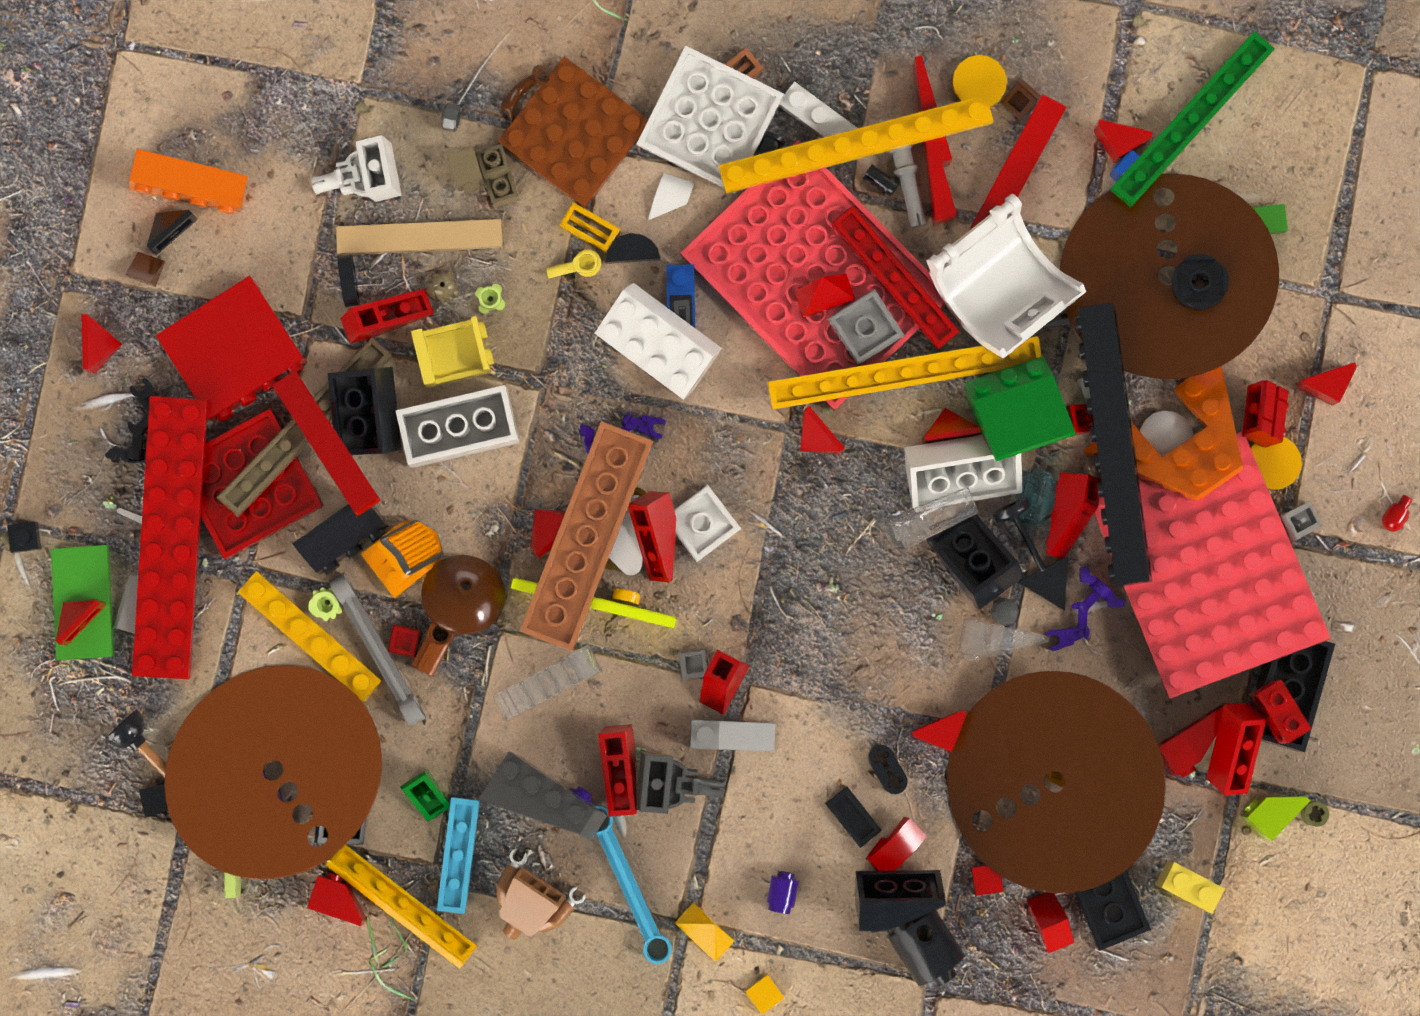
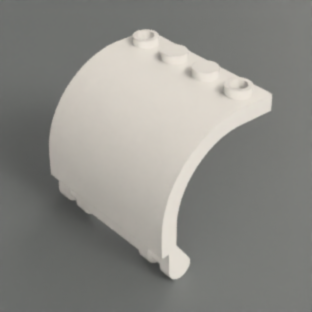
M1014 194L1004 199L1005 203L1001 206L996 205L992 208L989 216L953 244L948 243L941 249L942 252L937 256L933 255L927 260L931 279L941 299L955 319L977 342L1001 358L1013 352L1014 349L1033 336L1039 329L1086 292L1083 283L1055 267L1034 243L1020 214L1021 201Z

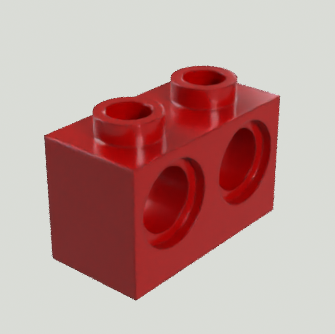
M1273 680L1249 694L1260 714L1267 719L1266 723L1279 744H1288L1311 730V727L1282 680Z

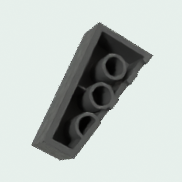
M510 751L479 797V800L589 839H593L607 817L601 810L524 758Z

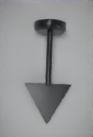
M1022 497L1001 507L992 514L995 521L1002 523L1013 519L1039 568L1038 572L1018 582L1065 611L1068 556L1045 567L1019 517L1020 514L1030 507L1027 497Z

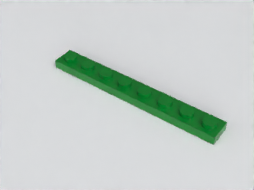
M1254 31L1120 177L1110 191L1131 208L1269 57L1275 48Z

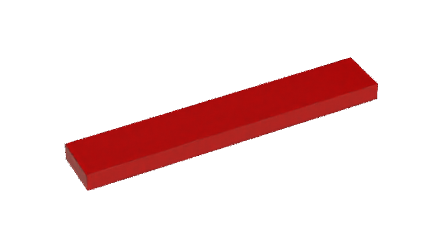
M853 205L831 223L836 232L937 350L960 332Z
M296 370L274 383L272 386L354 513L359 516L381 501Z

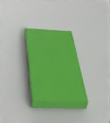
M109 545L51 549L56 660L115 657ZM98 600L106 604L98 615L67 646L59 645L56 642L63 602Z

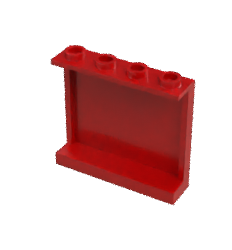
M250 275L155 335L194 397L200 400H208L207 417L213 422L227 420L234 414V409L241 405L246 407L257 400L256 395L264 390L266 392L272 391L274 383L295 370L299 374L304 369L303 365L308 363L260 291V287Z

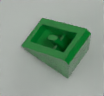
M429 770L423 771L400 786L428 822L450 808V802Z

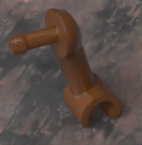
M535 66L532 70V75L515 85L501 103V110H507L511 123L515 119L512 108L517 106V101L522 94L537 83L544 85L549 82L548 76L537 77L540 72L547 70L545 66Z

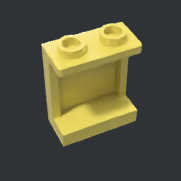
M472 316L470 320L423 331L422 328L411 331L423 383L426 388L491 373L490 365L494 364L491 348L485 349L483 338L488 337L484 321L479 322L477 316Z

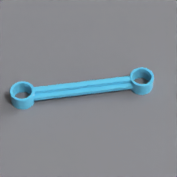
M603 805L595 806L596 808L602 809L608 813L607 807ZM613 816L609 817L607 827L598 830L596 833L645 940L643 952L646 959L654 964L664 963L671 955V942L665 935L660 934L612 829ZM660 938L668 944V952L664 958H653L647 952L648 944L653 939Z

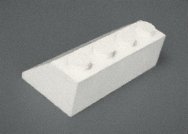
M983 435L904 447L905 466L913 511L1022 493L1021 454L996 462Z

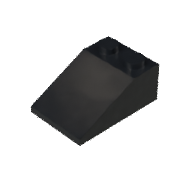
M970 506L925 538L961 589L979 610L1024 577L1019 562Z
M940 870L856 871L855 904L859 931L870 933L889 931L946 906Z

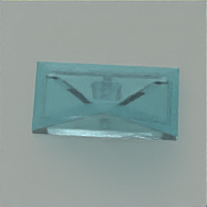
M1028 469L1021 498L1027 497L1030 507L1019 515L1023 525L1041 527L1051 518L1056 497V482L1053 473Z

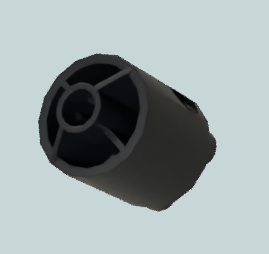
M936 910L887 931V938L918 986L925 985L935 980L938 986H941L957 975L953 967L963 960L965 954ZM917 930L920 932L919 939L917 937Z

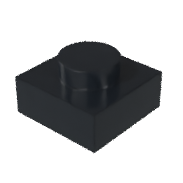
M38 522L7 525L10 553L41 550Z

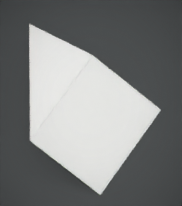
M663 173L648 220L687 205L695 183Z

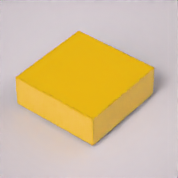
M768 974L745 990V993L761 1014H764L785 998Z

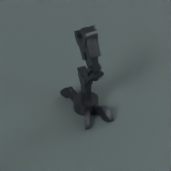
M146 378L142 379L145 384L143 392H138L133 385L130 387V391L146 409L147 413L137 425L128 422V428L133 433L132 448H127L124 451L118 446H114L105 454V457L111 459L112 463H119L120 460L129 463H146L143 437L144 432L148 428L150 396H157L151 382Z

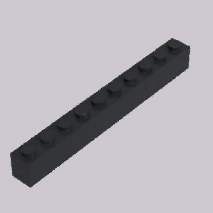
M1113 303L1079 308L1080 316H1075L1077 332H1082L1083 343H1079L1081 360L1086 359L1087 370L1083 371L1084 386L1090 389L1091 398H1086L1088 414H1093L1094 425L1090 426V435L1092 442H1097L1098 453H1094L1093 456L1095 469L1101 472L1102 481H1097L1099 497H1104L1105 508L1101 509L1103 526L1108 525L1109 536L1105 537L1106 552L1112 555L1113 564L1108 565L1110 581H1115L1116 586L1151 583L1153 581L1116 306Z

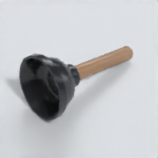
M136 709L103 741L117 748L130 747L133 751L137 750L165 778L167 763L145 742L147 739L142 735L144 723L139 716L140 712Z

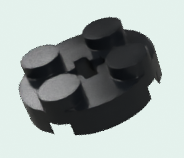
M1196 254L1187 257L1173 272L1171 286L1174 296L1181 305L1191 310L1204 311L1213 308L1221 303L1228 290L1229 276L1226 268L1215 261L1216 259L1210 255ZM1198 276H1201L1203 281H1208V285H1204L1202 289H1198L1197 286L1192 284V282L1197 280Z

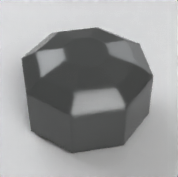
M448 103L444 107L441 115V125L444 130L457 131L461 115L459 105Z
M1002 598L993 602L990 614L995 623L1005 626L1016 621L1019 609L1015 601Z

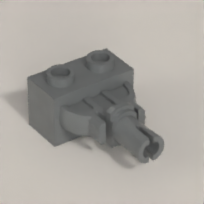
M641 752L637 786L638 811L668 814V809L678 807L684 802L695 803L694 797L684 796L685 794L723 798L724 790L711 789V787L725 788V781L723 779L687 777L686 775L698 776V770L687 769L682 763L673 760L674 757L667 754Z

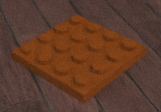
M564 56L547 77L549 82L540 86L497 142L578 205L586 208L638 142L649 119Z

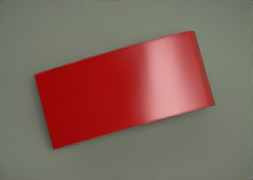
M903 817L889 837H881L865 859L876 871H894L915 852L927 835L910 818Z

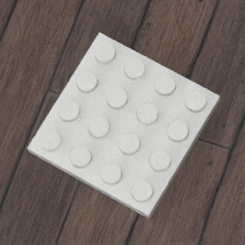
M685 46L637 142V146L724 188L719 165L754 155L784 97V93Z

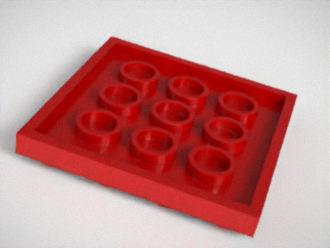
M272 409L262 412L205 444L201 517L225 560L324 507L298 457L285 468L239 517L217 498L282 430Z

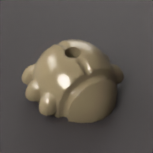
M440 270L439 274L432 273L431 281L427 284V293L432 299H438L441 304H444L446 300L451 302L454 296H459L458 284H456L452 271L445 273L443 270ZM445 283V286L441 287L440 284Z

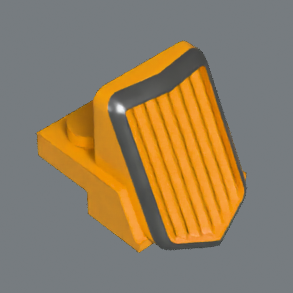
M407 519L394 526L361 553V555L392 596L397 598L418 580L423 579L428 571L441 561L440 558L442 557L443 550L437 531L418 520L410 521V519Z

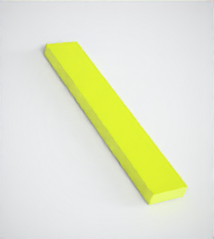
M514 578L511 589L534 595L538 583ZM596 597L593 598L590 609L675 629L677 621L676 617Z

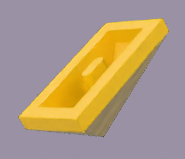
M694 902L675 921V924L715 962L735 941Z

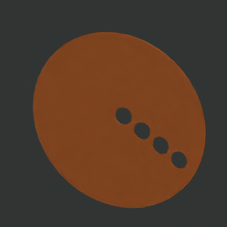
M281 665L259 668L240 674L215 688L194 707L184 720L172 743L165 770V796L173 825L181 839L192 852L210 866L230 875L264 880L288 877L307 871L329 859L343 848L360 829L370 813L377 796L382 773V751L378 731L372 716L357 695L346 685L323 672L300 666ZM270 761H279L283 765V773L276 780H267L263 775V769ZM287 782L296 784L298 788L296 798L290 802L281 801L278 797L280 786ZM301 804H307L313 810L311 820L305 824H298L293 820V811ZM322 826L328 831L327 841L321 846H312L308 842V833L313 827Z

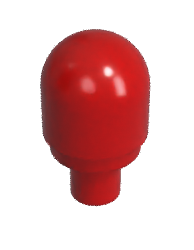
M1403 495L1398 504L1392 503L1382 517L1383 527L1390 532L1401 530L1409 518L1410 512L1407 509L1413 500Z

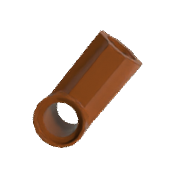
M434 623L428 628L427 636L411 665L434 677L449 645L455 638V634L448 632L446 640L442 642L436 640L434 633L438 626Z

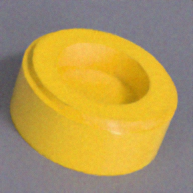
M615 588L611 600L626 605L638 606L641 596L634 591Z

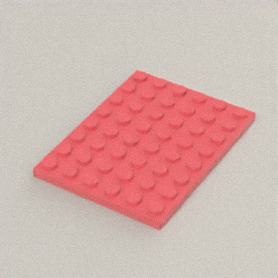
M797 140L793 145L801 144V142ZM827 168L747 188L680 253V256L688 264H694V270L799 376L886 362L919 330L916 324L831 226V223L852 205L939 308L945 304L931 279L929 271ZM847 274L855 301L875 289L905 336L857 366L828 322L829 317L855 301L803 318L794 294L795 290L821 277ZM849 397L825 400L824 402L835 411Z
M1243 431L1236 433L1243 470L1199 501L1187 498L1181 492H1172L1165 489L1163 485L1149 479L1145 481L1139 478L1153 582L1123 587L1169 699L1331 639L1247 438L1242 437ZM1104 497L1099 499V505L1094 515L1105 540V537L1109 536L1108 525L1103 526L1101 509L1105 508Z

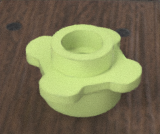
M493 284L492 286L480 287L476 290L475 295L479 298V311L482 314H488L489 311L495 309L501 311L505 308L506 303L502 300V287L500 285ZM488 297H493V300L488 301Z

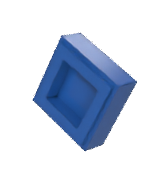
M1130 150L1113 168L1110 177L1117 182L1139 158V155Z

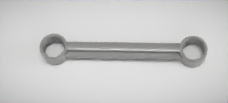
M343 572L329 580L334 594L353 622L397 700V704L408 724L413 726L425 719L426 715L421 705L410 691L359 601L357 593L346 574Z

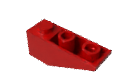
M1060 472L1055 487L1056 497L1054 508L1051 512L1050 532L1046 540L1047 555L1059 559L1066 557L1098 508L1100 497L1097 481H1102L1101 479L1087 474Z

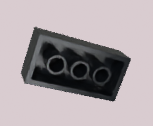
M1324 641L1263 664L1256 690L1273 680H1282L1312 730L1335 643ZM1252 701L1251 706L1259 712L1256 705ZM1266 723L1261 741L1296 752H1306L1311 730L1288 744H1279Z

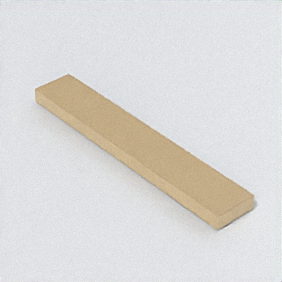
M502 220L336 226L337 254L359 255L503 248Z

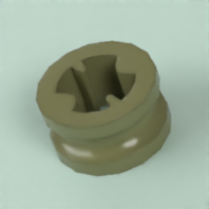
M1310 801L1301 810V818L1307 825L1319 827L1328 821L1329 810L1322 802ZM1313 806H1315V809L1321 810V814L1318 815V821H1315L1314 818H1309Z

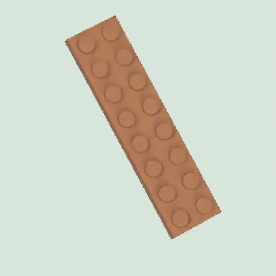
M600 422L520 632L573 652L654 443L652 440L605 422Z

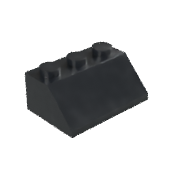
M393 367L327 373L333 428L350 454H384L402 450L400 429L396 415L397 401Z
M348 504L292 544L316 573L328 575L340 567L338 562L346 556L351 559L363 550L361 547L369 540L373 543L385 535L386 532L384 530L389 525L375 506L357 516Z

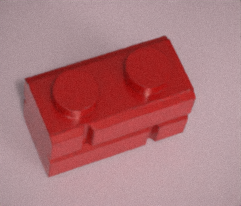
M1268 380L1248 385L1242 437H1246L1248 441H1254L1255 444L1261 447L1282 443L1286 434L1285 418L1289 408L1287 403L1289 390L1276 386V384Z

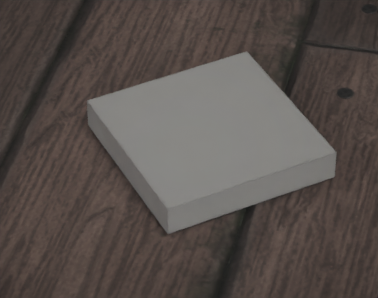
M875 289L828 318V322L857 366L905 336Z

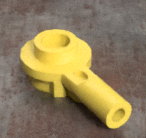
M590 249L583 250L574 257L572 262L548 267L546 270L549 278L578 272L584 277H592L600 271L601 259L595 251Z

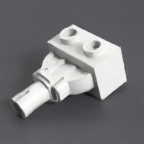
M382 135L356 141L357 150L351 153L345 161L336 163L337 169L334 172L311 178L312 183H315L312 186L316 194L340 188L343 195L354 193L362 197H369L375 202L402 196L392 143Z

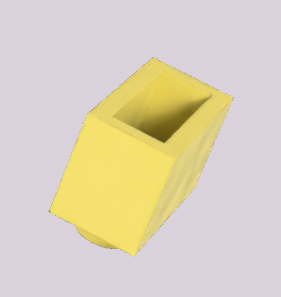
M1167 860L1155 884L1213 914L1225 888L1170 860Z

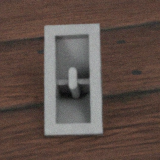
M1310 501L1279 515L1290 542L1296 541L1322 526Z

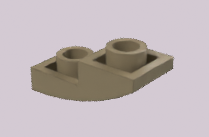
M502 144L477 151L476 155L493 208L519 201L520 199Z

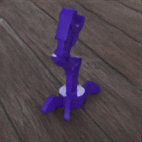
M627 413L621 420V429L629 432L635 430L653 439L660 440L662 434L656 433L653 430V426L656 424L665 426L666 420L644 415L642 417H631L630 413ZM582 424L580 425L579 433L582 437H585L584 445L588 455L593 443L595 430Z
M1087 567L1079 569L1080 582L1088 583L1093 591L1083 602H1076L1070 606L1073 609H1078L1077 626L1075 628L1048 630L1046 636L1056 635L1058 637V643L1049 646V650L1056 651L1068 647L1083 637L1086 640L1089 639L1090 629L1087 626L1088 610L1100 597L1106 600L1108 607L1118 608L1126 605L1121 598H1116L1115 593L1096 576H1091V571Z

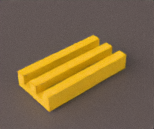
M572 202L559 224L560 228L606 254L612 242L615 241L616 236L621 231L620 228ZM576 211L612 233L609 236L572 214ZM568 221H572L573 223L579 225L580 227L605 240V245L597 241L596 239L590 237L589 235L583 233L582 231L574 228L573 226L567 224Z

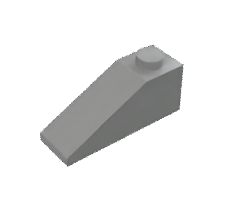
M692 720L690 748L774 751L775 723Z

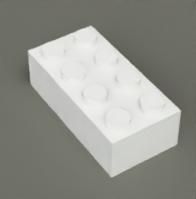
M632 283L621 292L594 333L683 400L693 392L722 350L720 346L635 283Z
M505 385L396 410L407 464L411 468L520 443L508 389Z

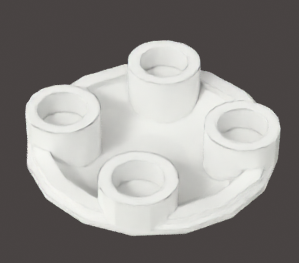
M1163 410L1153 413L1143 421L1140 428L1142 435L1162 457L1194 436L1189 422L1182 415L1174 411Z

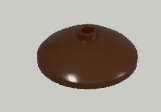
M455 555L436 563L426 574L421 590L422 605L430 620L441 629L459 635L475 634L489 628L501 615L506 599L505 586L496 569L488 562L469 555ZM462 584H467L470 587V589L463 590L460 586Z

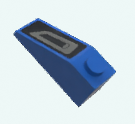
M694 264L666 265L667 308L695 328Z

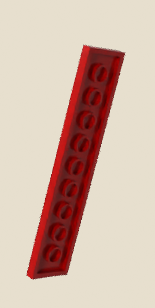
M150 396L132 676L190 679L208 400Z

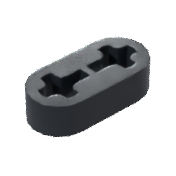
M352 254L338 256L337 261L345 307L360 305V297Z
M878 744L873 746L868 752V761L882 787L891 794L902 793L907 787L908 780L894 753L885 745ZM878 749L881 752L886 751L888 753L885 761L889 767L885 769L880 762L875 763L873 760L876 757L875 751ZM891 770L895 777L901 776L902 780L899 782L900 787L898 789L893 786L888 787L887 783L890 781L887 771Z

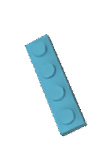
M451 797L437 911L466 913L480 800Z

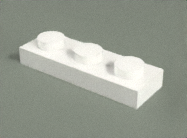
M795 81L784 94L779 105L780 108L821 138L857 129L856 126Z

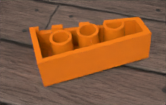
M136 149L129 180V190L161 196L172 201L190 202L189 204L201 208H206V206L216 207L219 212L233 215L234 211L240 212L248 176Z

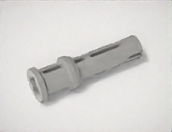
M913 145L890 150L889 153L893 155L896 168L893 171L894 176L900 179L910 228H917V225L921 227L928 223L925 218L915 176L918 173V166L914 165L911 153Z

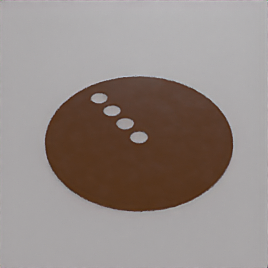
M1177 173L1161 174L1131 208L1112 191H1108L1087 208L1071 230L1065 243L1060 263V271L1083 283L1086 290L1082 296L1065 309L1071 325L1082 341V332H1077L1075 316H1080L1079 308L1113 303L1116 306L1124 371L1156 379H1179L1204 374L1221 367L1240 355L1253 343L1268 322L1275 305L1279 286V263L1274 241L1257 212L1243 198L1219 183L1193 175ZM1158 189H1170L1174 193V201L1168 206L1156 204L1154 194ZM1161 214L1172 215L1176 220L1175 228L1170 232L1159 231L1155 226L1156 218ZM1171 240L1177 245V253L1172 258L1166 259L1158 255L1156 248L1161 241ZM1192 255H1210L1216 259L1215 261L1226 268L1229 276L1228 290L1221 303L1213 308L1204 311L1191 310L1178 302L1173 294L1171 285L1160 282L1158 278L1159 270L1164 266L1176 268L1184 259ZM1198 276L1197 280L1192 282V284L1197 286L1198 289H1202L1204 285H1208V281H1203L1202 277Z
M1040 671L1029 673L1006 681L988 692L967 714L953 751L950 752L947 769L950 806L958 828L970 848L988 867L1000 876L1025 888L1041 892L1072 893L1084 891L1107 883L1122 874L1136 862L1150 844L1159 826L1165 803L1166 779L1163 759L1158 743L1145 719L1126 698L1111 687L1098 680L1072 672ZM1051 771L1059 772L1064 777L1065 785L1059 792H1051L1045 786V776ZM1032 784L1039 789L1040 800L1037 804L1027 805L1021 800L1020 792L1025 785ZM1007 797L1015 802L1016 812L1011 818H1003L997 813L996 805L1001 798ZM979 810L988 812L992 817V825L987 831H979L973 825V815Z

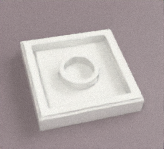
M708 485L674 509L676 514L675 534L696 562L700 561L741 530L740 526Z

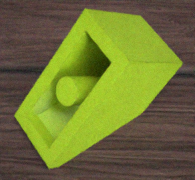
M1304 796L1253 797L1244 806L1245 812L1241 817L1265 840L1273 841L1310 800Z

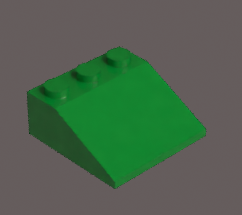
M1043 356L964 382L968 406L996 462L1075 436L1074 427L1055 378Z

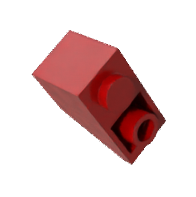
M717 649L704 673L699 702L724 715L750 665Z

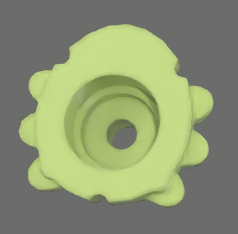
M322 587L320 592L318 590L313 591V598L310 599L308 605L309 611L313 616L321 617L324 621H328L330 617L335 619L336 613H342L340 602L332 588L327 590Z

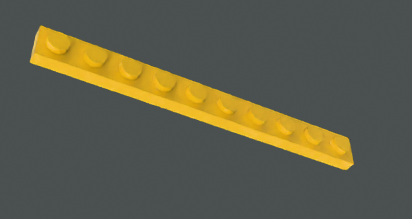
M983 95L719 165V171L725 193L727 194L993 123V117L987 96Z
M1039 336L1029 337L1004 358H1001L984 346H976L769 381L767 386L771 409H778L1000 371L1042 357Z

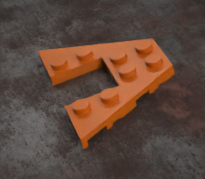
M1222 366L1207 373L1189 377L1174 387L1175 395L1205 428L1162 457L1131 422L1138 477L1145 481L1149 479L1163 485L1165 489L1172 492H1181L1185 497L1199 501L1243 470ZM1097 442L1083 449L1086 457H1094V453H1098Z

